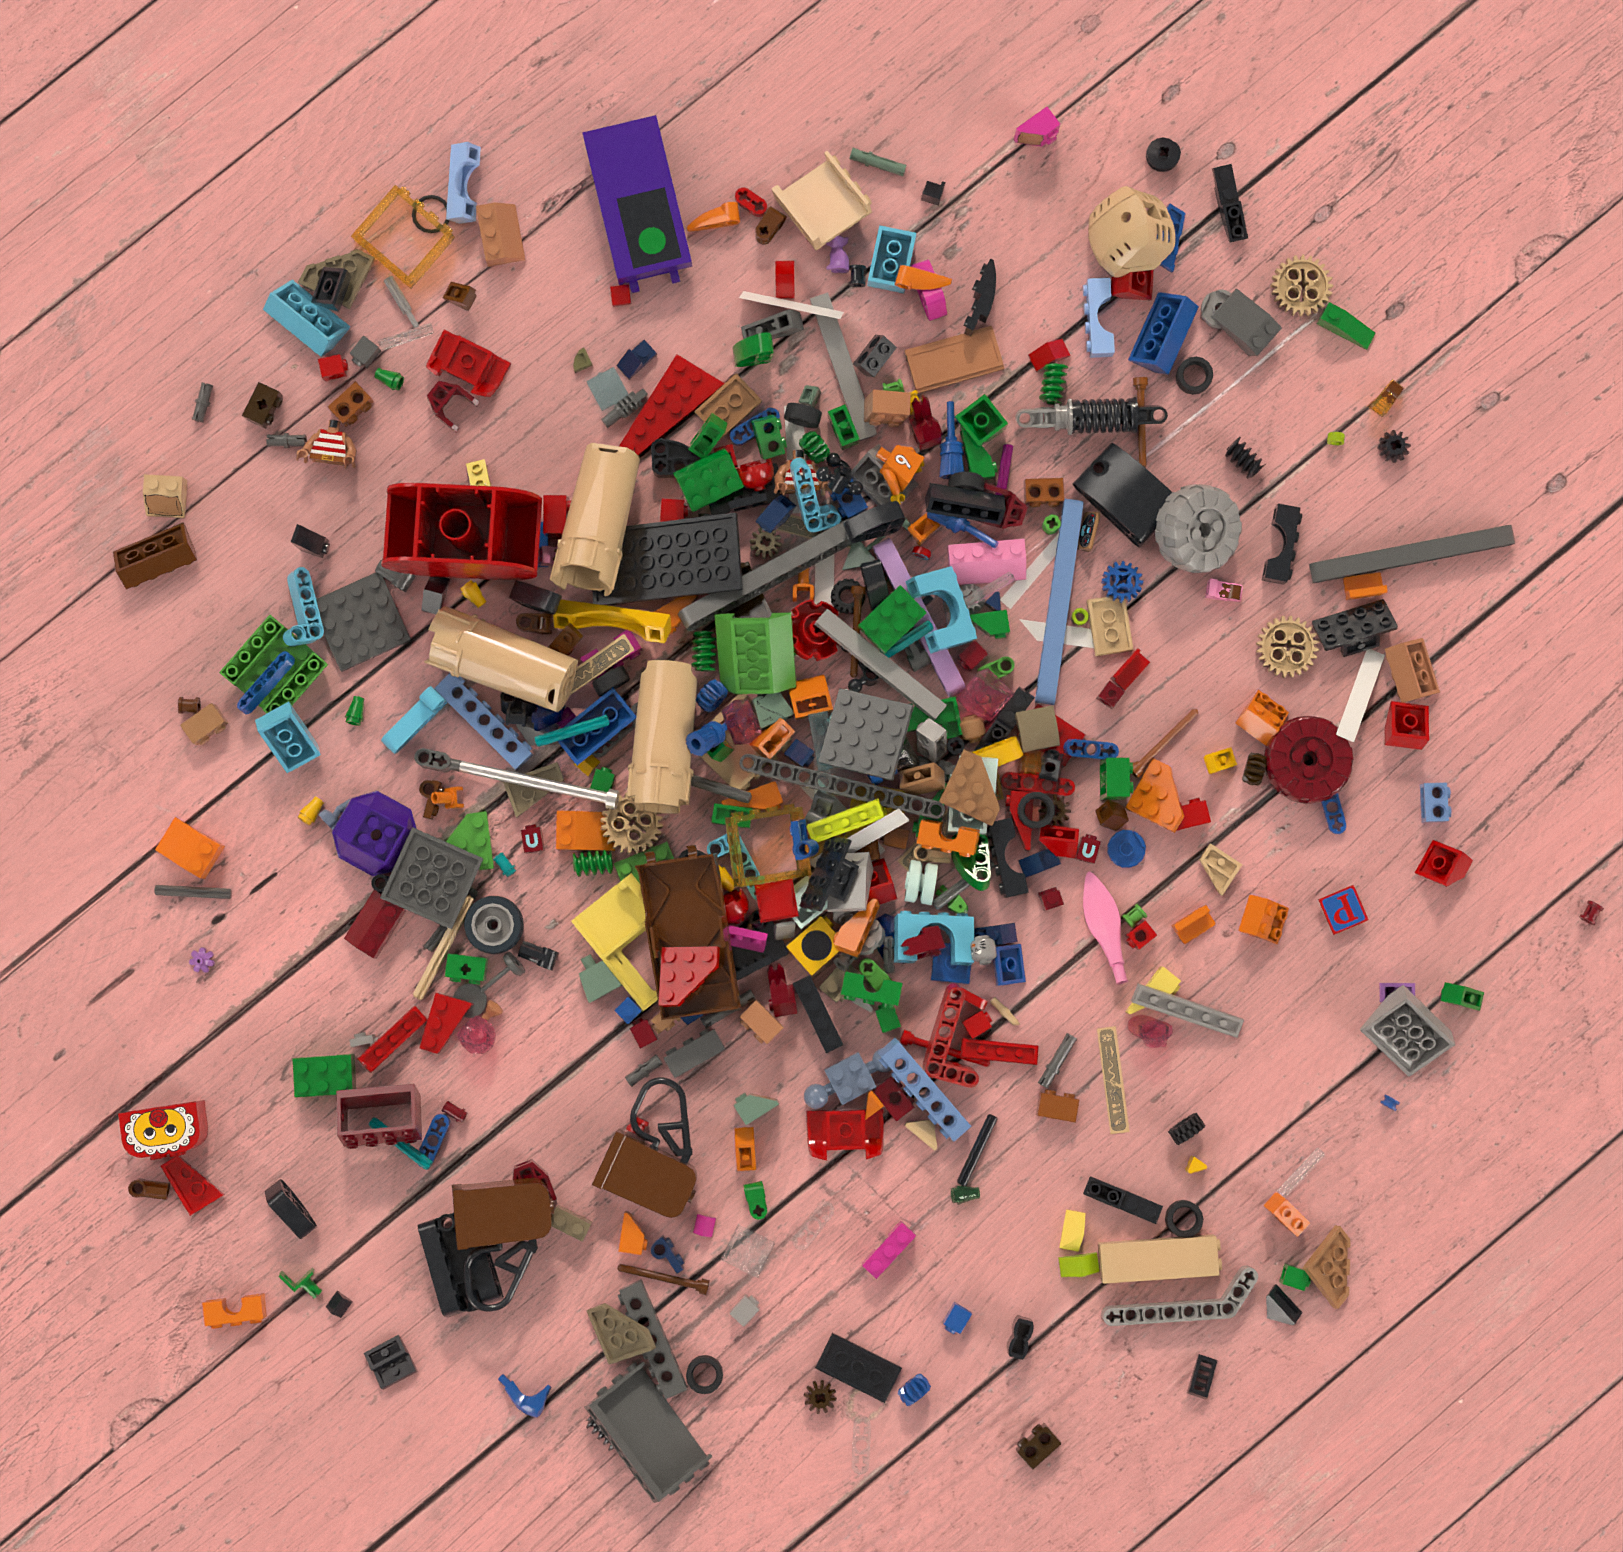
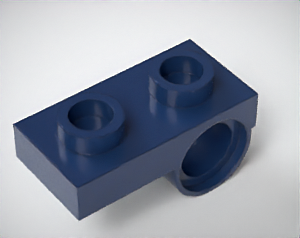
M662 1235L653 1243L651 1254L656 1259L666 1257L676 1274L684 1270L683 1264L685 1262L679 1253L676 1255L672 1248L675 1246L669 1237L665 1238ZM662 1244L665 1247V1252L663 1254L656 1253V1245Z

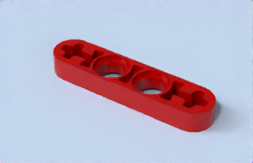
M1006 772L1000 779L1002 787L1008 790L1042 792L1058 796H1069L1075 791L1074 782L1067 778L1058 779V785H1065V782H1068V786H1071V790H1068L1067 793L1062 788H1058V792H1054L1056 788V782L1051 781L1053 784L1051 790H1044L1042 782L1045 779L1038 778L1039 775ZM1010 775L1011 779L1018 780V776H1021L1020 788L1016 787L1018 783H1011L1010 786H1007V782H1004V779ZM1029 777L1033 780L1032 788L1024 787L1023 780Z

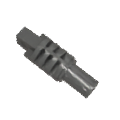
M644 388L636 394L633 391L616 403L613 407L614 409L603 417L601 421L609 428L620 418L625 419L643 405L641 400L648 393Z

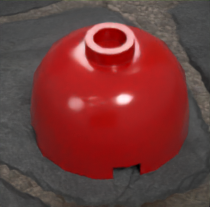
M765 459V463L757 460L742 464L740 468L735 467L744 487L754 488V491L765 489V485L771 482L774 475L772 459Z
M735 889L730 893L724 894L728 924L734 923L737 925L744 921V916L749 909V901L742 889H740V892Z

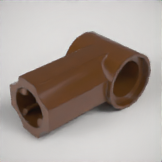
M143 1178L132 1181L128 1186L129 1194L135 1198L146 1197L167 1200L170 1190V1183L151 1181ZM136 1183H140L143 1186L141 1193L135 1191L134 1186Z

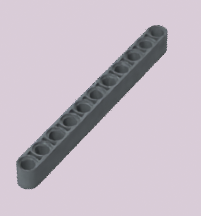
M854 516L743 575V590L711 593L680 610L678 616L687 631L696 630L714 620L715 614L729 612L852 545L853 543H850L843 524Z
M1505 525L1309 564L1312 583H1319L1506 547L1515 544L1512 525Z
M745 754L740 759V767L747 773L866 803L875 800V792L882 791L885 795V799L880 802L882 807L894 810L900 809L902 812L930 819H939L945 813L944 805L939 801L752 754ZM746 758L754 761V765L751 768L743 766V761ZM764 763L772 765L773 769L770 773L762 771L761 767ZM789 768L791 775L788 778L782 777L780 774L781 769ZM803 772L810 775V780L806 783L799 780V775ZM826 777L829 781L828 786L820 787L818 779ZM839 782L847 784L848 788L845 792L837 790L836 785ZM859 786L866 789V795L863 797H859L855 793V789ZM895 796L903 798L904 803L902 806L894 805L893 798ZM918 800L922 803L920 811H915L912 808L913 801ZM933 805L941 808L940 815L935 816L931 813L930 809Z

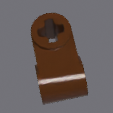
M770 206L756 226L757 242L762 245L769 244L785 223L787 216Z
M521 613L516 618V625L522 632L552 634L550 628L553 614ZM528 618L530 620L529 626H520V620Z

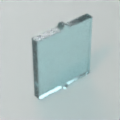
M614 367L603 373L599 372L597 376L586 381L602 411L615 405L628 395Z

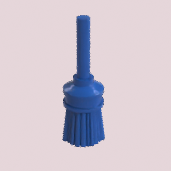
M953 401L947 402L948 437L945 438V442L940 444L941 465L939 477L942 479H949L954 473L964 472L962 460L964 445L957 441L955 436Z
M927 512L928 519L944 525L955 534L959 531H967L994 549L998 546L999 542L970 525L967 519Z
M738 714L723 724L711 721L702 726L700 730L688 734L686 745L690 753L703 756L712 747H716L724 742L726 737L725 731L743 721V714Z

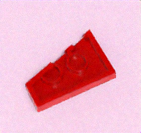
M435 993L419 1049L439 1054L473 1003Z
M176 1156L160 1166L190 1216L225 1195L180 1156Z

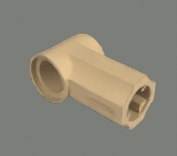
M922 844L913 849L912 857L916 861L950 863L951 853L941 852V848H923L926 851L924 859L917 856V850L922 848Z

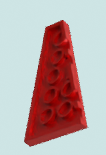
M676 354L618 447L629 448L640 456L651 447L655 440L662 438L671 428L675 427L696 410L700 404L709 399L725 383Z

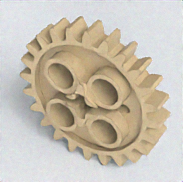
M1302 254L1300 260H1298V257L1294 255L1293 261L1287 258L1286 264L1282 262L1279 265L1281 269L1276 268L1274 271L1277 275H1273L1271 279L1276 282H1273L1270 287L1276 289L1272 291L1271 295H1277L1274 302L1280 301L1279 308L1285 306V313L1292 310V316L1296 312L1299 313V317H1302L1304 312L1307 316H1310L1311 310L1316 314L1318 308L1323 309V303L1329 301L1326 296L1332 295V292L1328 289H1332L1333 285L1328 282L1333 278L1326 276L1329 270H1323L1325 264L1318 265L1319 259L1312 262V256L1305 260V256ZM1300 270H1303V271H1304L1303 278L1301 277V271H1300ZM1288 273H1294L1297 279H1290ZM1308 273L1314 274V276H1315L1316 279H1315V280H1310V279L1307 277V274H1308ZM1301 280H1302V286H1305V288H1304L1303 290H1302V287L1299 285V283L1301 282ZM1301 290L1303 302H1300ZM1293 291L1296 294V298H1290L1288 292ZM1307 292L1314 293L1315 299H1310L1307 296Z
M1281 616L1280 622L1277 618H1274V625L1268 622L1267 627L1269 629L1263 627L1261 630L1264 635L1259 634L1257 636L1262 640L1256 643V645L1261 646L1256 653H1262L1258 660L1264 659L1265 662L1262 666L1269 665L1268 672L1274 669L1275 676L1282 672L1283 678L1286 677L1287 673H1289L1290 678L1294 677V672L1299 676L1301 675V669L1305 672L1308 670L1306 664L1309 666L1313 665L1310 659L1317 658L1313 654V652L1319 651L1318 648L1314 647L1319 641L1313 640V637L1317 634H1310L1312 626L1306 628V621L1300 624L1299 617L1293 621L1292 616H1289L1286 621L1285 617ZM1275 632L1282 633V641L1275 639ZM1294 634H1299L1302 637L1301 643L1294 641ZM1271 643H1274L1276 645H1284L1288 643V646H1300L1304 647V650L1291 648L1287 651L1286 647H1272ZM1274 650L1280 652V660H1276L1273 657L1272 653ZM1292 653L1299 654V662L1293 661Z
M627 792L624 798L619 795L618 805L615 810L606 808L608 811L602 812V815L606 818H601L600 822L605 823V825L601 826L600 829L606 830L603 837L609 836L608 844L615 843L613 849L619 846L620 853L627 849V853L630 854L631 850L634 849V852L638 854L639 848L645 852L646 845L651 848L653 846L651 841H658L655 835L660 836L662 833L658 829L662 828L663 824L658 822L663 817L657 816L658 813L637 810L638 803L628 800ZM630 806L633 808L634 813L628 814L624 808ZM640 818H648L650 824H642ZM634 820L635 823L632 826H629V822ZM619 821L623 824V828L616 829L613 823ZM635 832L638 834L639 839L632 840L629 834Z

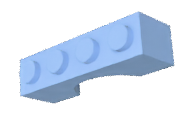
M470 142L451 145L446 219L458 224L476 221L477 202L470 199L467 184L471 173L480 165L481 147Z
M1110 278L1087 279L1082 288L1083 296H1086L1087 302L1084 303V315H1087L1088 322H1085V333L1089 335V341H1086V352H1090V358L1113 357L1115 353L1114 334L1106 331L1100 325L1097 317L1099 307L1111 298Z

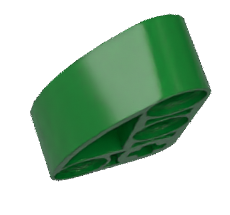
M759 333L733 345L735 367L770 363L774 354L771 333Z
M955 834L952 839H955L958 834ZM980 834L977 851L974 855L964 857L959 855V852L952 851L951 856L962 878L976 890L984 891L989 887L991 871L988 838L985 834Z

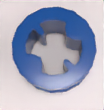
M1385 1094V1099L1380 1103L1396 1111V1105H1399L1400 1102Z

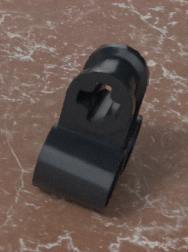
M503 692L500 695L501 711L506 714V725L518 724L526 727L527 716L536 714L537 705Z

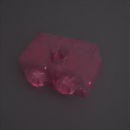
M748 699L733 700L721 711L734 745L750 744L762 733Z

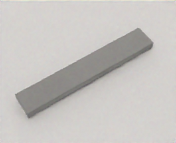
M1139 983L1131 999L1132 1003L1236 1038L1244 1022L1243 1018Z

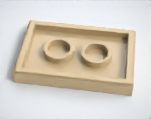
M1113 596L1086 600L1095 657L1134 651L1126 599L1122 603H1120L1119 598L1112 601Z

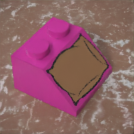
M1045 107L1016 128L1013 140L1015 143L1040 147L1046 143L1050 145L1057 139L1056 136L1059 133L1061 124L1050 109Z

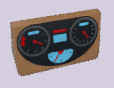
M1100 512L1084 513L1079 532L1078 550L1086 552L1092 550L1101 515Z

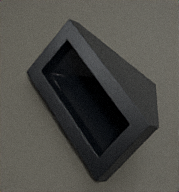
M1277 1284L1272 1287L1266 1296L1267 1319L1289 1325L1296 1324L1303 1312Z

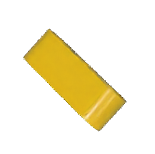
M1016 737L1007 738L972 752L981 757L998 758V766L1023 756Z

